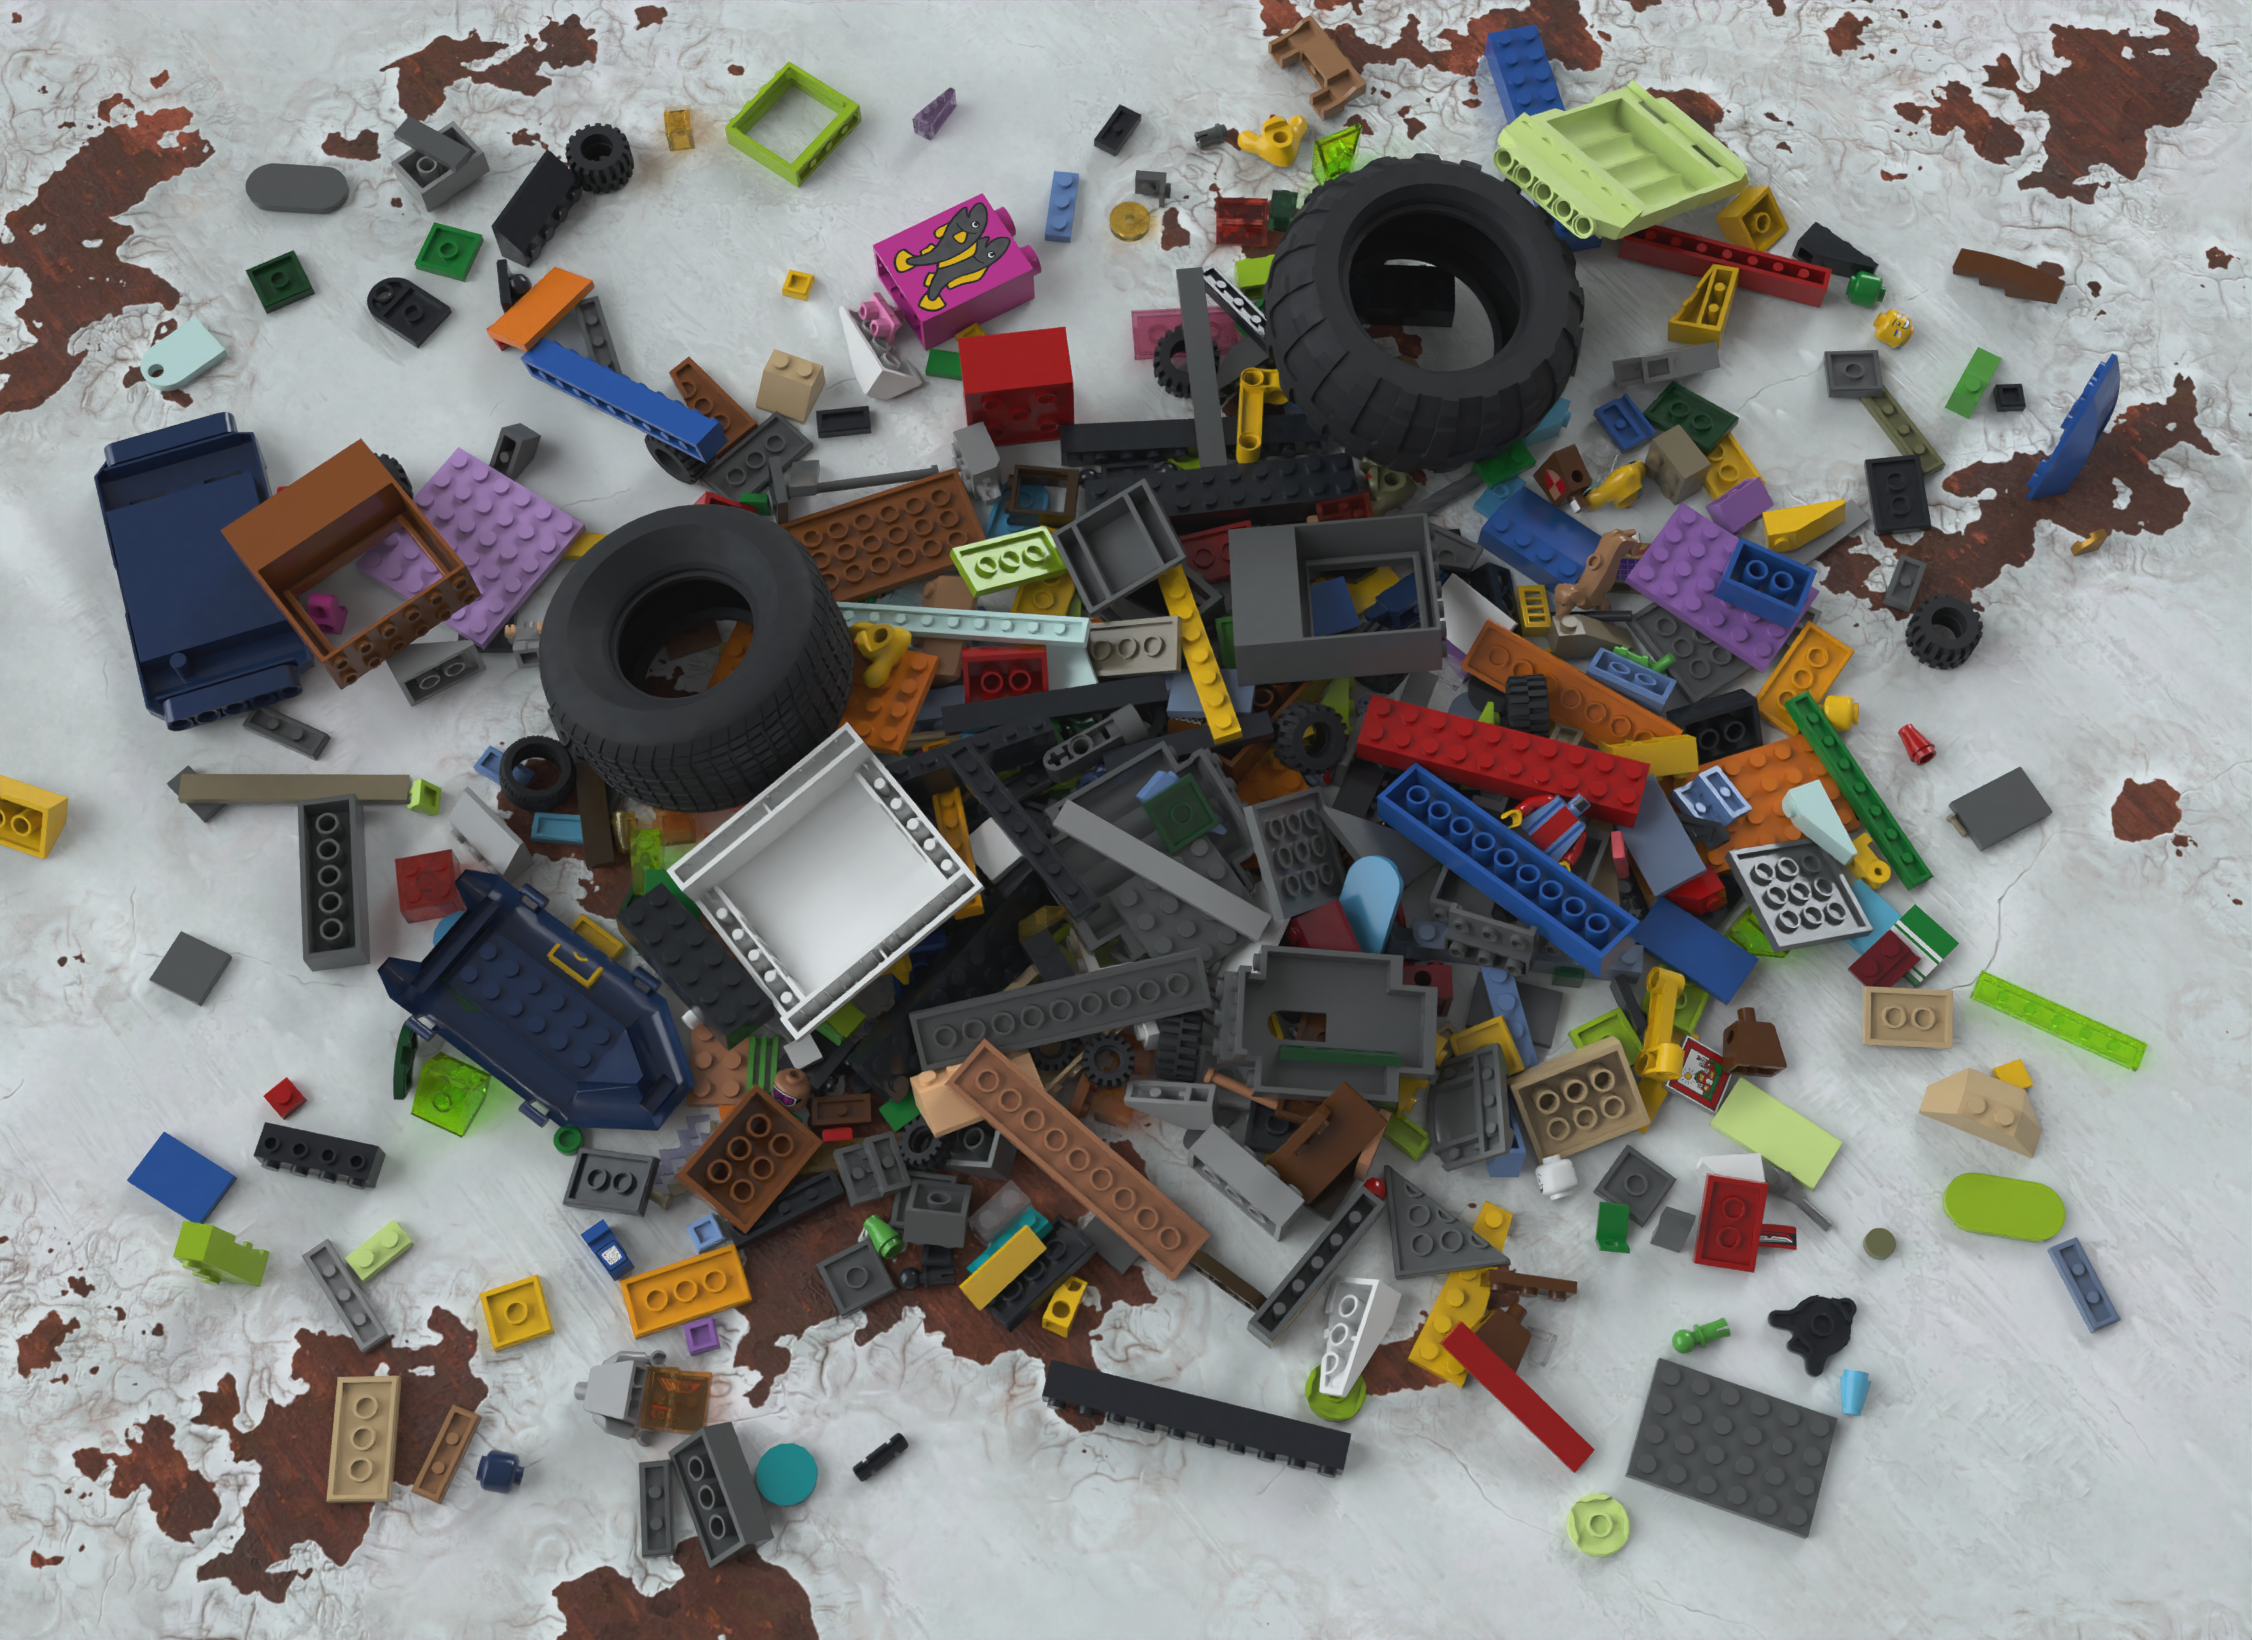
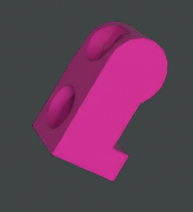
M311 593L308 600V614L322 633L342 635L348 610L345 606L338 605L337 596Z

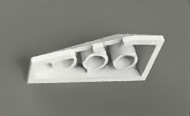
M841 305L839 312L855 377L862 387V392L870 398L877 397L888 400L920 386L923 381L907 359L901 361L896 356L895 351L897 349L895 346L888 344L880 337H873L870 332L871 321L869 319L862 320L858 315V310Z
M1335 1276L1325 1313L1329 1315L1328 1329L1324 1330L1323 1339L1327 1341V1349L1321 1363L1320 1393L1346 1398L1393 1323L1402 1294L1380 1280Z

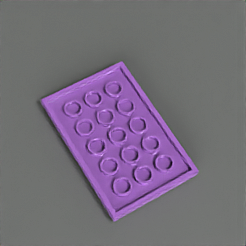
M1682 502L1624 582L1752 667L1764 673L1820 591L1811 586L1802 611L1790 629L1714 597L1713 594L1730 553L1739 539Z

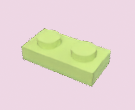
M393 1219L345 1259L362 1281L366 1283L408 1250L414 1243Z

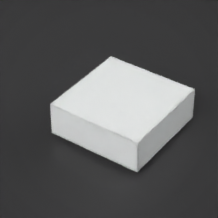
M811 1034L807 1035L799 1043L794 1040L783 1046L794 1068L801 1071L824 1060Z

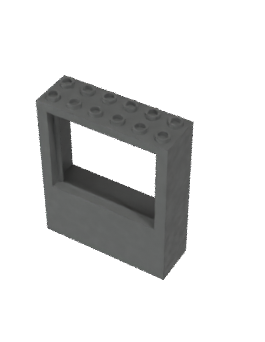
M1427 513L1228 530L1234 649L1238 686L1442 670V658H1447L1446 641H1442V638H1447L1446 621H1440V618H1444L1443 601H1438V599L1442 598L1441 581H1435L1439 579L1438 562H1433L1437 559L1436 543L1430 542L1435 540L1434 524H1428ZM1414 564L1421 628L1314 637L1309 573Z

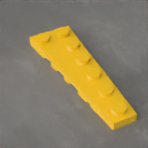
M1485 1201L1472 1230L1502 1253L1513 1214ZM1498 1267L1449 1274L1407 1361L1459 1388L1463 1387L1468 1371L1439 1343L1459 1321H1462L1471 1329L1482 1318L1490 1296V1287L1480 1286L1481 1274L1488 1269L1497 1270Z

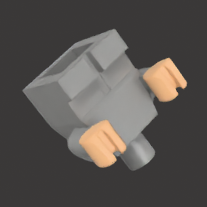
M540 621L536 623V626L534 622H525L524 628H518L517 630L513 624H511V627L505 626V637L513 645V653L518 668L539 666V642L543 623L540 624Z

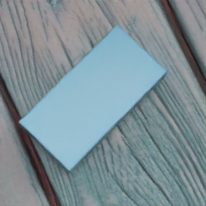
M535 812L531 832L532 842L583 845L580 815Z

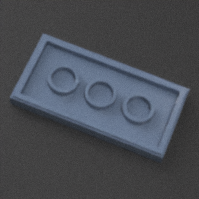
M1654 774L1648 776L1634 829L1615 825L1623 833L1628 849L1657 899L1708 871Z

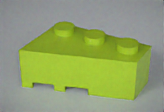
M183 1221L173 1257L182 1263V1268L191 1270L193 1276L202 1278L201 1282L219 1285L220 1281L260 1287L269 1251L252 1249L253 1244L248 1241H243V1245L235 1242V1235L214 1225Z

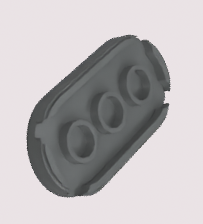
M270 163L258 167L249 175L246 181V193L254 205L262 210L327 214L335 211L334 208L339 205L342 206L347 201L349 186L345 176L339 170L332 167Z

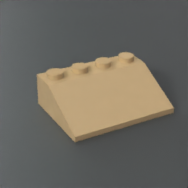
M1613 1035L1506 1077L1508 1091L1540 1166L1544 1165L1543 1158L1559 1154L1560 1159L1651 1124L1622 1044Z

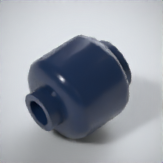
M491 1450L487 1456L482 1455L476 1480L480 1481L483 1490L509 1494L514 1485H521L525 1467L519 1466L520 1460L517 1454Z

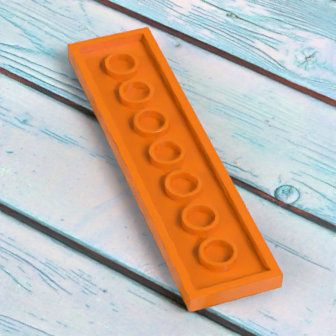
M1489 618L1460 668L1506 693L1508 676L1543 674L1548 686L1550 719L1556 723L1559 722L1584 730L1583 738L1597 746L1598 742L1607 741L1609 745L1625 743L1624 740L1634 739V742L1651 740L1652 737L1681 735L1683 732L1676 724L1586 675L1581 670Z

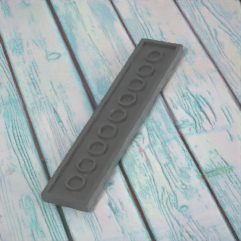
M1195 948L909 1013L922 1072L963 1063L984 1038L1002 1054L1213 1006L1200 948Z

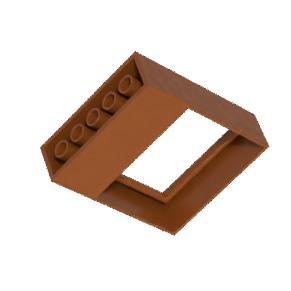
M362 439L351 444L220 530L241 562L341 690L348 685L354 684L358 678L370 670L379 667L383 661L395 653L401 652L411 642L426 635L429 630L442 621L448 620L454 613L466 605H470L476 598L482 595L463 561ZM403 527L443 577L335 649L296 598Z

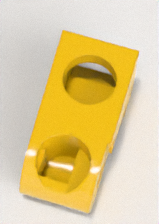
M1865 832L1852 841L1858 854L1846 867L1857 880L1860 878L1873 891H1877L1888 881L1891 871L1889 866L1885 862L1878 860L1877 856L1869 848L1873 840Z
M1071 1276L1054 1292L1043 1316L1042 1328L1067 1338L1073 1320L1084 1298L1088 1282Z

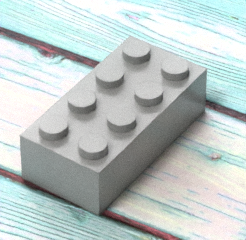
M1212 1123L1189 1149L1188 1166L1278 1242L1300 1218L1305 1202L1302 1199L1303 1194L1294 1185L1289 1184L1287 1186L1279 1179V1173L1270 1165L1263 1166L1256 1160L1257 1155L1245 1145L1241 1147L1233 1140V1134L1223 1126L1219 1128Z

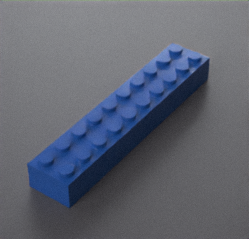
M1537 25L1488 33L1484 53L1508 125L1524 112L1532 116L1555 108L1565 111ZM1533 200L1535 207L1540 206ZM1548 213L1555 222L1553 229L1560 240L1566 241L1572 252L1601 247L1603 237L1599 239L1596 235L1585 239L1579 238Z
M1415 762L1377 796L1378 817L1527 926L1530 928L1532 925L1538 927V934L1599 978L1638 942L1640 920Z

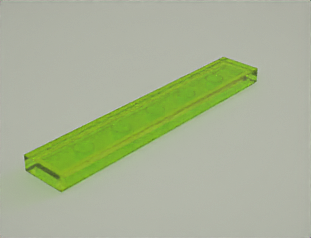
M1983 970L1979 973L1970 996L1975 1001L2134 1072L2139 1069L2148 1045Z

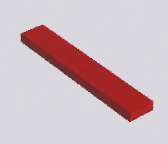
M1459 1321L1439 1343L1571 1472L1575 1473L1594 1452L1595 1449L1462 1321Z

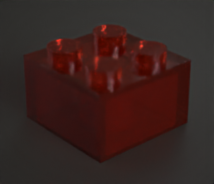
M452 849L395 859L400 912L408 924L443 918L457 911H465L464 902L455 884L456 879L461 875L460 862Z

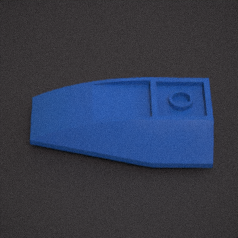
M2112 353L2106 363L2102 361L2099 363L2085 386L2083 393L2075 401L2060 426V428L2064 429V432L2059 439L2058 445L2048 461L2045 459L2041 460L2026 485L2031 488L2026 496L2028 500L2066 493L2084 466L2108 424L2117 403L2120 389V368L2117 355Z

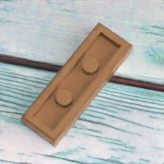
M452 1405L411 1490L412 1493L440 1505L442 1504L483 1417Z

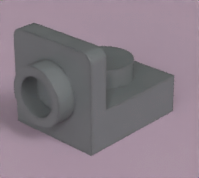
M1136 170L1135 194H1143L1145 196L1159 195V207L1164 208L1165 199H1170L1171 183H1166L1167 173Z

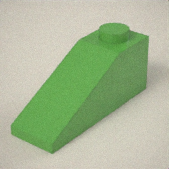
M1978 347L1945 408L1969 419L2002 358Z

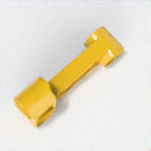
M1252 367L1245 369L1241 373L1236 460L1239 464L1259 462L1262 442L1263 403L1282 405L1288 402L1279 384L1278 369H1258Z
M1654 966L1649 971L1646 979V988L1651 992L1643 1050L1636 1057L1634 1070L1637 1075L1665 1083L1673 1079H1680L1682 1076L1685 1051L1679 1045L1671 1043L1676 999L1680 997L1684 990L1685 978L1682 974Z

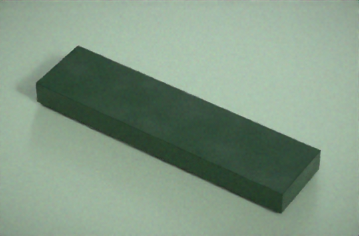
M1280 1044L1278 1049L1279 1058L1284 1060L1401 1067V1056L1395 1051Z

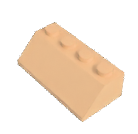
M1028 1049L1003 1054L1044 1090ZM962 1063L925 1071L910 1078L916 1106L935 1138L984 1120L944 1085Z

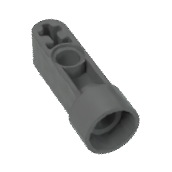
M1130 703L1113 712L1103 721L1048 750L1043 757V764L1049 778L1053 782L1064 783L1103 762L1102 751L1145 741L1150 737L1139 714ZM1082 750H1088L1084 754H1078Z

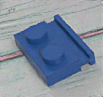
M1627 393L1623 397L1616 398L1595 409L1593 414L1622 454L1637 448L1650 438L1652 440L1657 433Z

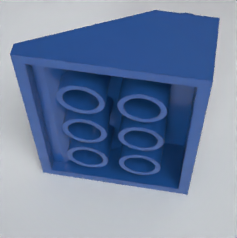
M1524 486L1503 503L1483 525L1477 544L1483 546L1484 549L1538 585H1545L1546 590L1555 594V588L1559 583H1577L1587 566L1586 561L1588 557L1595 552L1602 536Z

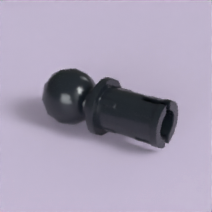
M924 1265V1271L920 1272L915 1267H906L901 1270L898 1281L900 1286L908 1291L917 1289L920 1284H924L926 1290H929L930 1286L956 1285V1277H943L944 1275L956 1274L955 1266L928 1268V1265Z

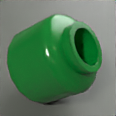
M1860 271L1856 276H1851L1845 295L1849 296V302L1852 304L1872 308L1877 301L1882 303L1887 287L1882 286L1883 278L1881 276Z

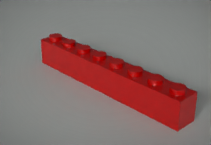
M1653 225L1624 236L1618 253L1620 258L1703 278L1713 264L1739 268V288L1820 308L1827 292L1832 269L1658 225Z

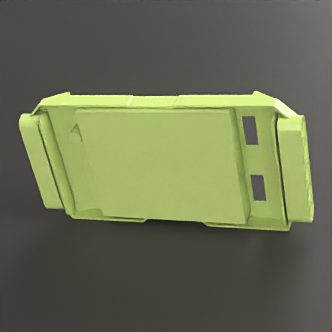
M1631 80L1628 87L1595 96L1592 103L1570 110L1562 111L1555 108L1532 116L1525 112L1503 129L1497 139L1501 147L1493 155L1494 166L1502 174L1517 184L1522 191L1573 234L1584 239L1596 235L1599 239H1602L1603 236L1613 240L1622 238L1667 221L1671 217L1690 210H1696L1743 192L1750 181L1746 164L1742 159L1664 97L1655 99L1633 80Z

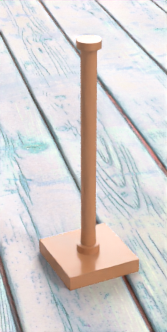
M1209 1067L1204 1079L1206 1084H1216L1276 1110L1279 1099L1251 1097L1252 1088H1247L1246 1084L1216 1072L1214 1067ZM1380 1108L1379 1113L1389 1123L1392 1113ZM1387 1125L1362 1150L1353 1175L1354 1178L1364 1182Z

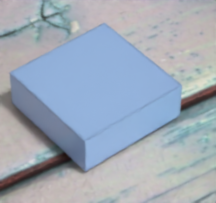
M714 1213L686 1226L699 1255L727 1241Z

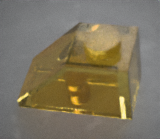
M691 105L665 107V132L670 151L695 149Z

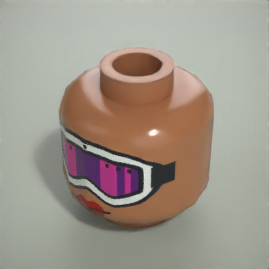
M783 1069L775 1076L771 1097L787 1111H799L808 1103L812 1089L809 1085L811 1079L800 1069Z

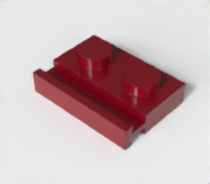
M1890 929L1848 968V971L1864 987L1891 988L1921 958L1916 956Z

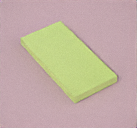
M1742 1077L1739 1078L1709 1126L1747 1151L1761 1153L1762 1160L1772 1167L1780 1169L1785 1173L1790 1171L1792 1180L1809 1191L1814 1189L1843 1143Z

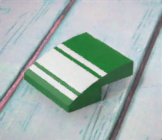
M1916 904L1891 927V930L1911 951L1921 958L1903 976L1915 988L1959 944Z

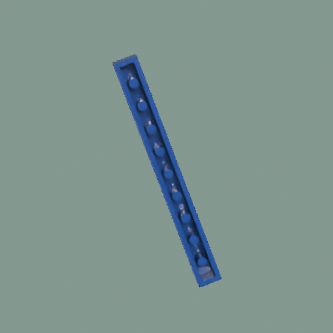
M541 338L521 357L532 377L704 463H707L728 442L723 432L724 427L717 419L713 417L710 419L697 409L691 410L680 401H673L667 398L660 391L654 392L641 382L638 384L632 381L625 374L619 375L606 365L603 367L597 364L590 357L584 358L575 350L564 348L557 341L551 342Z

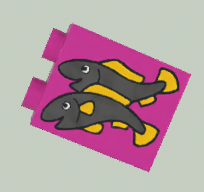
M983 193L873 245L877 276L895 304L903 309L905 320L925 351L954 338L956 334L976 322L978 325H981L1035 298L1034 276L1041 273L1039 259L1029 244L1018 247L1012 238L1016 235V228L1010 214L1004 207L994 210Z

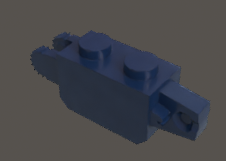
M1439 568V579L1435 581H1441L1442 588L1449 579V576ZM1415 572L1405 576L1387 590L1382 591L1375 597L1376 603L1365 612V619L1367 621L1381 624L1386 628L1391 626L1394 630H1404L1419 620Z

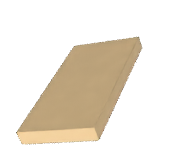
M400 1376L338 1377L326 1502H392L402 1379Z

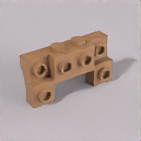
M1311 15L1301 19L1287 33L1269 42L1268 53L1281 69L1299 61L1320 87V90L1310 94L1309 104L1322 121L1344 111L1346 103L1366 93L1367 83L1354 69L1351 60L1341 53L1337 43L1328 37Z

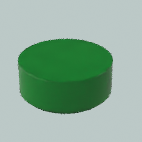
M560 1127L554 1134L553 1142L559 1153L565 1156H573L578 1153L579 1147H584L585 1138L579 1128Z

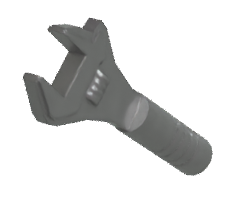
M1773 1168L1781 1178L1773 1185L1765 1178V1182L1769 1184L1768 1193L1776 1194L1792 1201L1826 1232L1834 1223L1799 1193L1793 1184L1790 1171L1785 1173L1780 1169Z

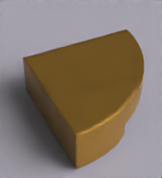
M2104 529L2091 532V538L2086 541H2076L2070 548L2073 555L2078 556L2099 550L2107 538Z

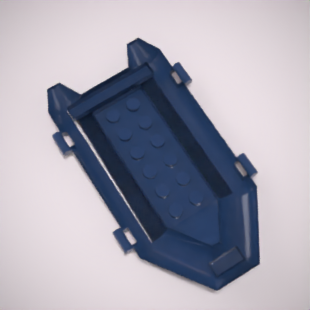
M465 869L456 879L455 884L467 910L421 962L388 957L377 969L389 998L412 1014L406 1020L405 1025L427 1042L431 1041L438 1034L526 1100L520 1105L518 1111L541 1128L551 1119L560 1127L658 1131L695 1086L667 1001L657 993L662 982L641 966H637L631 974L547 912L544 908L548 905L550 899L528 883H525L519 891L497 874ZM524 896L538 905L535 910L522 901ZM557 943L561 944V946L553 956L588 981L599 967L603 968V973L589 990L551 962L546 956ZM573 951L576 952L580 958H586L589 961H579L574 956ZM447 971L449 973L444 978L447 986L482 1012L463 1011L440 980ZM637 978L651 989L646 993L636 986L634 981ZM424 1017L435 1026L430 1029L418 1019ZM537 1102L548 1111L547 1114H542L531 1104Z

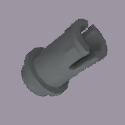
M1217 123L1215 127L1195 132L1194 137L1196 142L1199 141L1197 143L1198 148H1202L1216 142L1224 143L1228 139V132L1224 124L1220 125Z

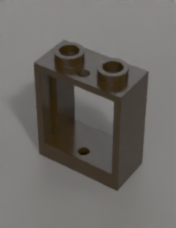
M1015 464L1014 475L1009 474L1008 490L1012 491L1011 498H1006L1005 514H1009L1010 525L1032 527L1043 525L1060 529L1076 519L1080 484L1079 470ZM1022 484L1066 488L1064 512L1019 509Z

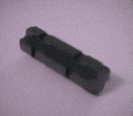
M901 1433L895 1434L889 1439L890 1442L888 1444L885 1442L865 1457L866 1461L863 1462L861 1460L853 1467L854 1474L861 1482L868 1479L872 1475V1471L875 1470L877 1472L895 1458L897 1452L900 1454L908 1448V1442Z

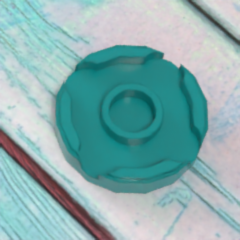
M794 1443L779 1444L770 1448L761 1457L756 1468V1483L760 1493L770 1503L778 1506L794 1507L803 1503L814 1492L816 1487L818 1468L815 1460L804 1447Z

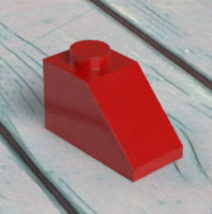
M1709 863L1704 864L1708 872L1663 895L1664 898L1684 911L1699 915L1709 911H1716L1727 903L1725 887Z

